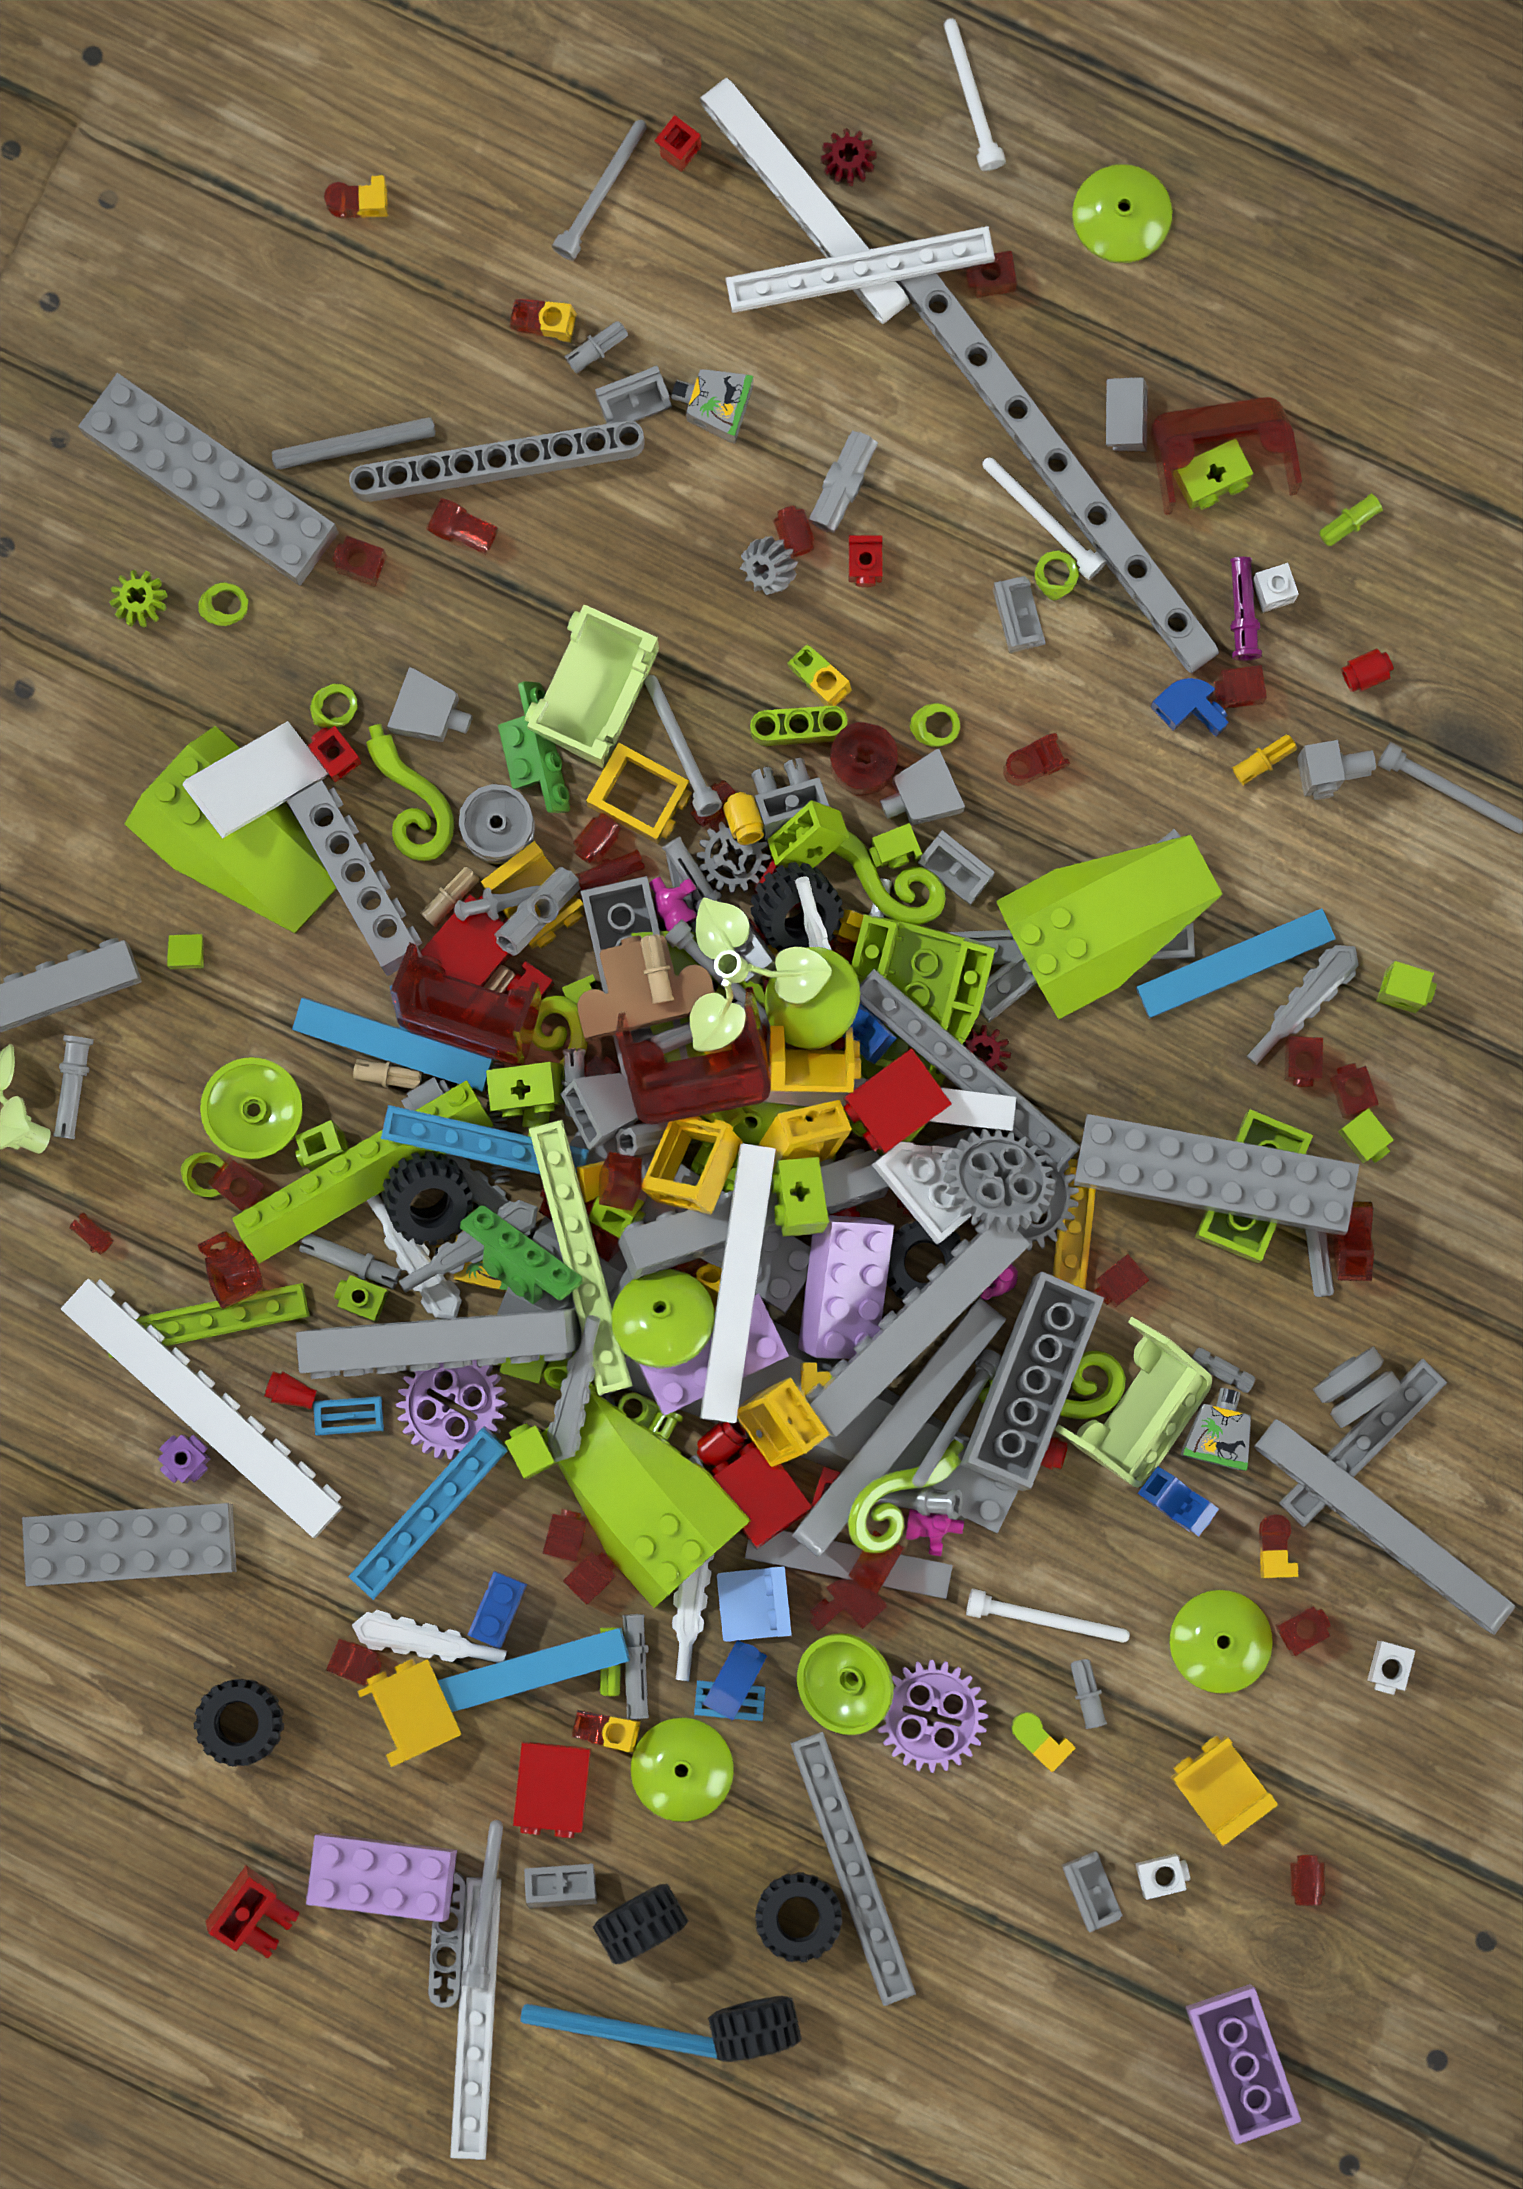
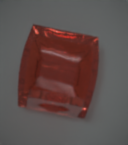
M225 1231L198 1244L199 1251L207 1257L205 1264L210 1287L222 1309L243 1301L264 1289L258 1262L243 1240L238 1241ZM226 1242V1248L222 1250L218 1248L210 1249L217 1243Z

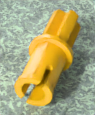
M1285 735L1262 750L1258 747L1256 753L1233 766L1232 770L1239 782L1244 786L1259 774L1267 770L1272 771V766L1295 752L1297 745L1290 735Z

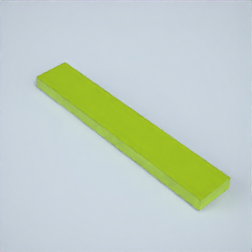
M304 1283L141 1316L136 1320L145 1328L151 1324L165 1337L161 1343L164 1346H171L310 1317Z

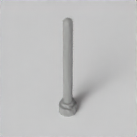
M637 120L633 124L569 231H564L563 234H559L551 247L560 256L571 261L575 260L581 250L579 246L582 242L580 239L581 235L647 128L645 121Z
M648 675L644 681L695 792L692 804L696 813L700 817L712 815L722 807L718 793L712 790L711 787L706 786L657 677Z
M1392 742L1387 745L1377 764L1381 768L1389 772L1391 769L1396 772L1401 770L1516 833H1523V820L1406 758L1407 754L1402 752L1400 746Z
M681 919L665 936L667 943L672 948L675 946L679 950L683 948L725 989L722 985L724 978L715 970V960L707 957L700 950L698 943L692 939L694 937L690 932L692 928ZM732 983L731 987L734 998L742 1002L745 1009L770 1032V1024L765 1009L739 983Z
M984 1349L975 1362L977 1366L975 1368L976 1375L912 1479L914 1486L920 1488L926 1484L987 1381L993 1380L1002 1359L998 1353L988 1349Z
M493 1820L489 1826L471 1965L467 1964L466 1971L462 1972L461 1985L486 1989L489 1986L490 1974H487L488 1967H485L484 1964L503 1832V1824L499 1820Z

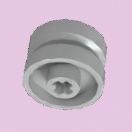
M491 784L478 788L466 798L460 809L459 827L462 838L473 855L486 863L502 865L534 840L535 822L529 803L520 792L507 785ZM497 819H502L503 824L500 828H493L490 825L491 822L496 823Z
M1374 1346L1357 1357L1352 1356L1328 1373L1329 1376L1312 1389L1322 1403H1330L1341 1395L1344 1396L1345 1399L1338 1403L1330 1413L1339 1428L1350 1424L1402 1386L1392 1371L1383 1372L1371 1380L1369 1376L1378 1370L1384 1361Z

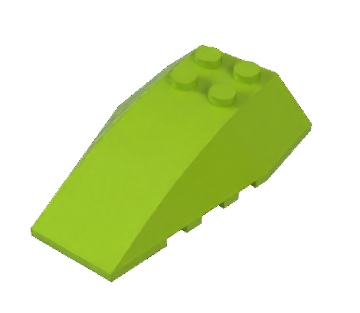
M214 726L189 743L142 793L124 824L174 870L296 934L337 888L302 826L286 802L224 838L219 835L182 785L187 778L240 749L219 728Z
M1187 835L1055 869L996 902L1040 989L1058 1020L1121 987L1128 978L1138 969H1141L1158 951L1170 943L1187 925H1190L1223 894L1192 836Z
M864 914L851 966L857 975L859 985L875 968L961 1044H964L980 1014L996 948L966 937L932 928ZM885 1023L883 1025L897 1039L876 1064L869 1062L860 1053L861 1078L863 1079L871 1078L890 1061L893 1062L912 1048ZM912 1048L940 1087L946 1076Z
M589 1389L591 1392L589 1403L585 1404L584 1407L586 1413L584 1426L580 1427L579 1432L581 1436L579 1450L575 1452V1456L558 1461L557 1464L609 1559L650 1605L655 1608L751 1520L705 1468L683 1457L679 1450L670 1444L666 1445L652 1435V1431L643 1425L639 1426L630 1420L626 1413ZM549 1427L542 1433L546 1443H548L549 1439L547 1436Z

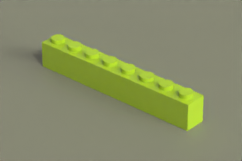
M467 1080L415 1110L491 1128L494 1126L483 1104ZM381 1130L259 1203L244 1210L232 1219L241 1239L260 1264L384 1191L383 1183L385 1178L391 1179L388 1172L392 1167L398 1169L400 1167L398 1161L402 1158L409 1161L412 1159L411 1154L416 1152L419 1153V1156H425V1151H433L435 1157L439 1153L444 1155L447 1153L381 1139Z

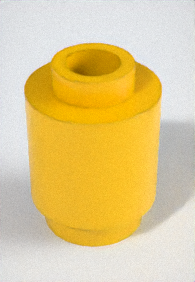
M744 792L735 793L728 797L727 802L723 805V811L732 837L737 839L740 845L753 844L762 839L764 836V823L755 797L753 795H746Z

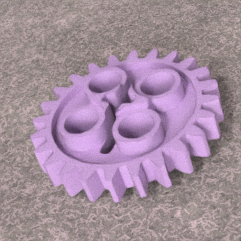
M472 1360L473 1365L444 1369V1364L441 1362L439 1363L440 1368L414 1371L416 1374L414 1378L404 1376L403 1379L410 1386L408 1389L398 1390L401 1395L406 1396V1401L396 1403V1406L406 1410L405 1414L398 1417V1421L409 1422L403 1433L406 1435L415 1433L411 1443L418 1446L424 1442L422 1447L423 1453L429 1454L435 1448L434 1456L441 1459L446 1451L448 1459L453 1460L457 1455V1451L461 1452L483 1426L492 1432L500 1433L501 1430L495 1425L496 1420H506V1417L498 1413L499 1408L508 1406V1403L498 1398V1396L506 1392V1389L495 1387L501 1380V1377L498 1374L489 1376L493 1369L492 1365L480 1368V1366H477V1360ZM446 1373H451L453 1376L452 1386L447 1390H441L439 1386L440 1378ZM432 1389L444 1397L455 1401L458 1405L476 1414L478 1419L473 1421L465 1415L450 1409L444 1403L429 1396L426 1391ZM479 1389L482 1393V1400L478 1405L471 1407L468 1403V1396L472 1391ZM429 1403H434L436 1406L434 1417L425 1420L422 1416L423 1408ZM463 1419L465 1423L464 1432L454 1437L451 1433V1426L456 1420Z
M930 1660L928 1669L923 1670L922 1665L918 1661L916 1662V1672L914 1673L903 1667L904 1679L901 1680L894 1675L892 1676L893 1682L896 1685L890 1710L883 1719L886 1720V1724L878 1728V1732L889 1733L890 1736L885 1739L883 1744L890 1745L894 1743L896 1747L892 1752V1756L895 1757L903 1752L905 1754L903 1759L905 1766L914 1759L916 1760L917 1771H920L924 1762L928 1763L931 1773H934L936 1763H941L944 1770L947 1771L949 1767L948 1760L953 1759L956 1764L961 1765L959 1754L963 1752L967 1756H972V1752L968 1748L970 1743L981 1745V1742L975 1737V1733L986 1732L984 1727L978 1725V1720L988 1718L987 1714L978 1712V1708L986 1704V1700H975L974 1696L981 1689L980 1687L969 1689L968 1685L972 1679L970 1675L962 1680L959 1679L960 1667L949 1673L948 1662L944 1661L940 1670L935 1668L934 1661ZM917 1685H923L929 1690L928 1701L921 1705L913 1703L910 1699V1692ZM950 1694L959 1695L963 1702L961 1710L954 1714L946 1712L943 1707L944 1699ZM910 1706L923 1711H930L931 1706H935L939 1715L961 1720L962 1724L961 1726H954L941 1721H934L933 1725L930 1726L927 1725L925 1717L903 1712L902 1707ZM910 1718L918 1720L921 1726L919 1734L913 1738H907L901 1732L903 1722ZM943 1727L951 1729L954 1734L953 1742L946 1747L937 1745L934 1740L936 1731Z

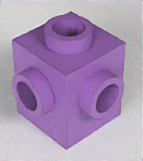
M183 1434L178 1438L173 1435L159 1449L163 1453L158 1458L163 1464L160 1470L173 1483L178 1479L182 1483H188L190 1480L195 1483L208 1470V1467L205 1465L211 1459L205 1453L208 1448L194 1434L190 1438ZM180 1452L186 1453L188 1457L184 1465H179L176 1462V1456Z

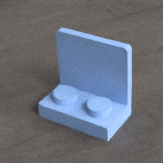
M784 1566L717 1574L724 1641L791 1636Z

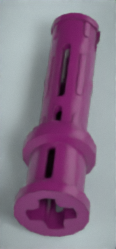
M1235 557L1230 560L1235 620L1230 625L1235 639V651L1232 653V658L1238 661H1249L1262 657V650L1258 649L1257 633L1261 629L1260 622L1255 618L1252 558Z

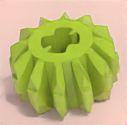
M132 570L130 573L131 580L129 581L123 575L119 576L118 579L123 585L122 588L112 586L111 592L118 597L111 599L110 605L118 608L115 613L118 619L126 617V624L132 627L138 618L139 624L143 628L147 626V617L150 616L154 622L159 620L155 610H166V605L160 602V600L167 598V592L159 590L162 585L159 578L151 581L150 572L145 571L139 579L136 570ZM137 593L145 599L141 604L132 598Z

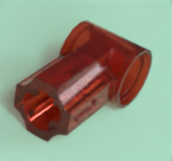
M444 498L440 499L426 527L430 533L449 542L455 540L485 555L491 549L498 532V527L468 514L467 510L462 506Z

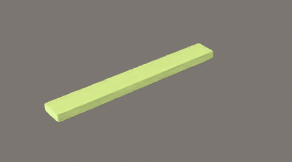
M563 1120L530 1128L529 1132L564 1264L582 1276V1284L572 1291L582 1334L588 1315H594L601 1319L592 1352L594 1359L593 1367L595 1369L594 1379L598 1395L632 1387L624 1352L618 1345L612 1330L611 1316L613 1309Z

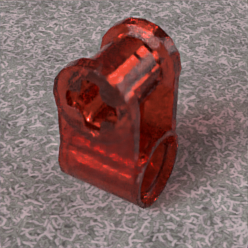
M1057 733L1046 735L1030 745L1011 753L1003 767V774L1007 782L1016 786L1024 785L1070 765L1069 759L1064 758L1056 741L1059 738ZM1014 761L1024 762L1028 767V773L1017 775L1011 769V763Z

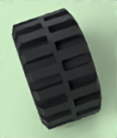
M796 862L789 863L788 868H784L783 865L777 867V872L772 875L770 872L764 876L766 881L763 884L758 883L755 888L758 894L752 895L751 903L754 906L750 909L751 915L754 918L753 921L769 944L779 952L790 947H809V938L804 926V911L794 917L785 918L788 911L794 905L801 902L795 882L800 877L809 878L817 911L826 929L827 939L831 942L835 937L833 934L834 930H839L842 923L839 919L843 918L844 910L841 908L843 905L842 899L825 875L816 867L812 868L807 863H802L799 867Z
M425 1151V1156H419L418 1152L411 1154L412 1159L409 1161L402 1158L398 1161L400 1167L398 1169L392 1167L388 1172L391 1179L385 1178L383 1183L385 1191L382 1192V1198L394 1229L397 1233L401 1232L402 1237L407 1241L413 1238L415 1244L423 1245L424 1241H428L430 1246L437 1245V1240L442 1238L444 1242L451 1240L449 1235L453 1232L458 1235L462 1231L460 1228L461 1221L469 1215L468 1212L473 1211L472 1193L462 1170L459 1169L453 1159L448 1161L447 1156L442 1153L435 1157L433 1151ZM437 1188L445 1191L441 1200L431 1207L416 1208L410 1205L413 1198L423 1190Z
M917 1220L903 1225L892 1237L887 1285L894 1291L898 1298L904 1299L915 1287L921 1290L927 1284L913 1280L906 1271L905 1258L912 1247L920 1243L935 1245L942 1251L946 1266L954 1258L951 1252L962 1242L960 1240L961 1237L957 1232H952L942 1242L936 1244Z
M234 1679L211 1688L209 1693L202 1697L200 1706L196 1708L195 1715H197V1718L194 1722V1730L197 1729V1742L202 1744L204 1747L203 1751L207 1756L211 1755L215 1758L214 1761L220 1764L225 1763L228 1766L236 1767L260 1761L273 1751L272 1749L281 1739V1731L284 1730V1723H282L284 1713L283 1709H280L278 1705V1698L276 1695L271 1694L268 1687L262 1686L254 1680ZM234 1702L249 1704L257 1713L259 1720L257 1733L251 1740L244 1743L230 1741L224 1736L220 1727L222 1711Z
M797 1872V1874L788 1873L782 1875L777 1880H773L762 1892L756 1908V1929L764 1946L770 1949L776 1957H782L786 1959L785 1961L808 1962V1960L817 1959L824 1952L829 1951L835 1940L838 1939L842 1925L841 1906L837 1895L826 1882L820 1880L819 1877L807 1875L804 1872ZM793 1897H805L811 1900L819 1911L817 1928L813 1933L803 1938L787 1935L781 1929L778 1922L780 1907L785 1901Z
M659 1884L597 1920L593 1929L614 1965L628 1962L672 1937L685 1927L688 1919L669 1885Z
M787 1996L767 1997L720 2009L708 2017L717 2060L724 2062H736L770 2055L792 2048L802 2040L793 1998Z

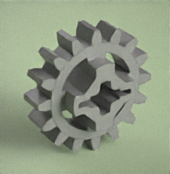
M723 822L719 823V832L717 833L712 829H708L707 833L710 840H700L699 842L700 846L705 849V852L697 853V859L705 861L704 864L699 866L702 873L709 872L706 880L709 884L714 880L717 881V891L719 892L724 886H729L730 894L735 893L737 886H741L744 893L748 892L747 883L751 881L757 885L759 879L756 875L758 873L764 874L766 868L761 864L770 861V855L762 854V851L768 848V843H759L757 841L749 845H740L737 841H734L730 828H726ZM720 840L722 848L719 854L711 858L712 849ZM728 844L735 854H742L739 856V870H737L731 860L725 861L728 858ZM756 856L754 867L746 874L745 866L748 860ZM725 870L732 873L734 879L723 877L716 871Z

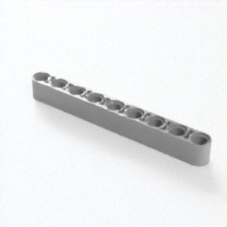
M621 421L365 464L356 467L351 472L349 483L354 495L359 500L372 502L587 466L638 456L644 448V433L638 423L634 421ZM626 433H633L638 437V440L634 445L626 446L620 442L621 437ZM595 438H599L606 443L604 448L599 451H592L587 445ZM561 444H567L573 449L568 456L560 457L554 453L556 447ZM532 449L539 453V457L534 462H526L521 458L523 453ZM495 455H502L506 458V462L502 467L494 468L489 465L490 459ZM465 460L473 463V468L468 473L456 471V466L461 461ZM427 467H438L440 469L439 475L434 479L425 478L423 472ZM396 472L407 474L406 481L399 485L391 483L390 478ZM370 477L374 479V484L368 490H361L357 487L360 479Z
M981 1298L973 1304L792 1534V1537L817 1557L823 1554L848 1522L851 1506L860 1491L872 1481L886 1474L1006 1321L1004 1316Z
M1275 1419L1254 1446L1269 1461L1489 1633L1495 1635L1515 1609V1605L1281 1421Z

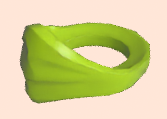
M1058 550L1044 554L1039 559L1035 568L1036 585L1052 601L1059 600L1070 593L1079 578L1075 560L1069 554ZM1058 560L1067 565L1069 568V579L1065 581L1064 585L1048 584V580L1044 577V567L1048 562Z
M229 583L213 585L202 594L198 603L199 614L207 622L217 626H228L242 620L248 609V599L244 591L237 585ZM220 592H232L238 596L241 602L240 610L234 614H223L220 611H215L212 605V598L216 597Z
M331 684L317 691L310 705L314 724L318 727H327L329 729L333 726L337 728L348 724L357 711L358 700L353 690L343 684ZM334 693L343 694L350 702V708L347 713L333 719L324 716L321 711L324 700Z
M941 703L923 706L915 712L910 722V730L915 738L922 744L930 747H942L951 744L957 738L961 726L957 713L952 708ZM935 712L947 714L952 721V731L945 738H937L926 730L927 717L932 716Z
M195 1153L186 1158L181 1165L182 1180L187 1189L195 1195L214 1197L220 1195L229 1185V1168L220 1157L213 1153ZM210 1162L216 1164L221 1169L223 1177L218 1187L208 1190L197 1185L196 1180L191 1177L193 1168L197 1163Z

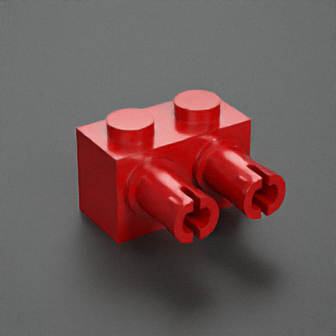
M245 1866L205 1922L208 1934L237 1952L244 1942L268 1959L273 1954L270 1950L273 1949L275 1951L279 1944V1939L274 1938L256 1926L260 1918L266 1915L288 1931L293 1926L291 1920L296 1922L300 1912L276 1898L277 1894L272 1882L248 1866Z

